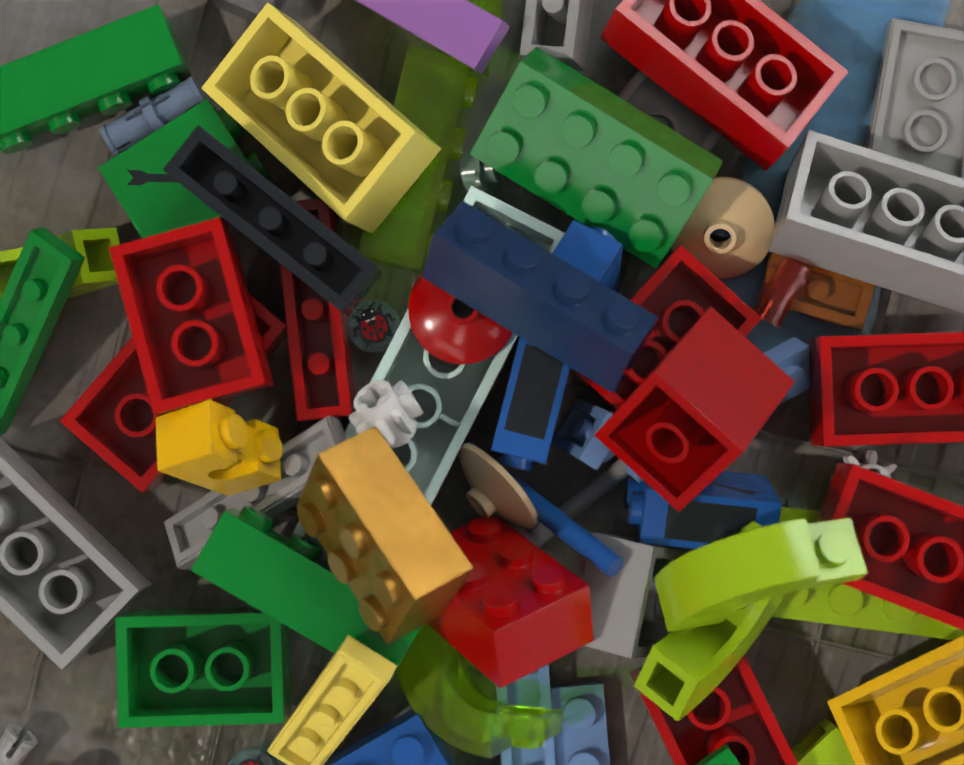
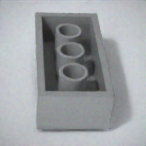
M808 130L789 165L768 251L964 313V179Z
M0 437V611L63 670L77 662L115 623V617L125 613L152 583Z

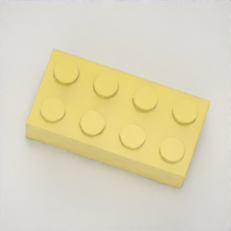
M268 2L201 88L344 221L372 234L442 149L298 22Z

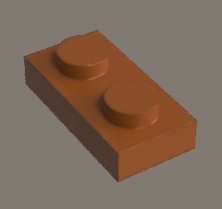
M770 252L756 302L855 331H861L865 324L875 285Z

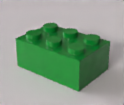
M242 606L128 610L115 617L118 728L284 723L292 712L289 627L257 608Z

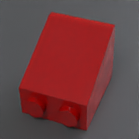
M710 307L594 436L674 509L680 512L745 451L795 381L714 308Z

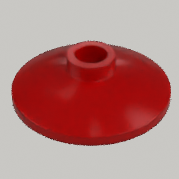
M421 273L410 293L408 316L415 337L430 354L440 360L453 364H474L492 357L507 344L513 332L475 309L467 318L456 317L452 312V305L457 298L422 278Z

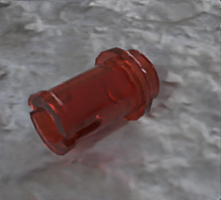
M782 256L778 265L775 263L771 264L770 268L774 272L756 304L751 308L763 320L780 329L802 287L809 288L811 284L807 281L811 270L785 256Z

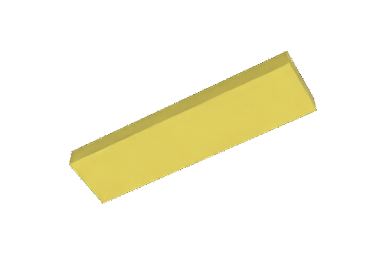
M348 635L275 736L267 750L269 754L287 765H324L389 682L397 665Z

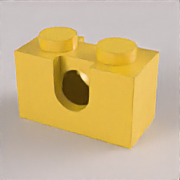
M210 399L156 417L157 469L159 472L227 496L282 480L280 463L282 443L279 438L278 428L257 419L245 422L242 417L235 414L234 409Z

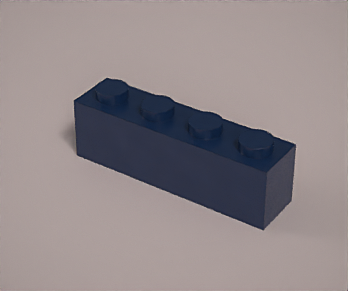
M464 201L459 204L434 233L422 273V278L611 393L616 391L640 356L658 319L654 314Z

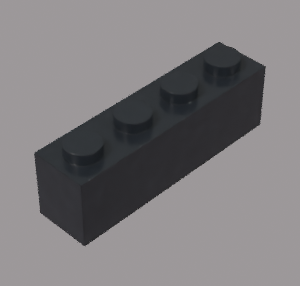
M199 125L162 169L348 317L383 274L374 263Z

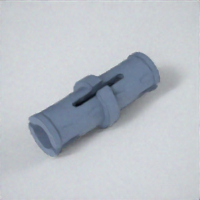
M191 76L163 94L161 93L154 98L150 96L144 97L139 100L140 106L120 118L99 127V130L110 151L113 152L114 156H117L201 103L206 97L199 84L195 81V78Z

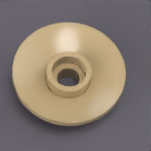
M715 177L672 244L671 249L674 251L682 245L718 279L742 275L756 267L769 252L768 248L775 227L772 209L763 194L751 184L732 177ZM716 229H724L731 236L727 241L717 242L710 235Z
M463 444L458 452L462 471L471 486V489L465 494L471 506L485 518L495 513L516 526L528 530L533 529L539 522L537 520L538 514L529 497L516 480L488 453L473 444Z

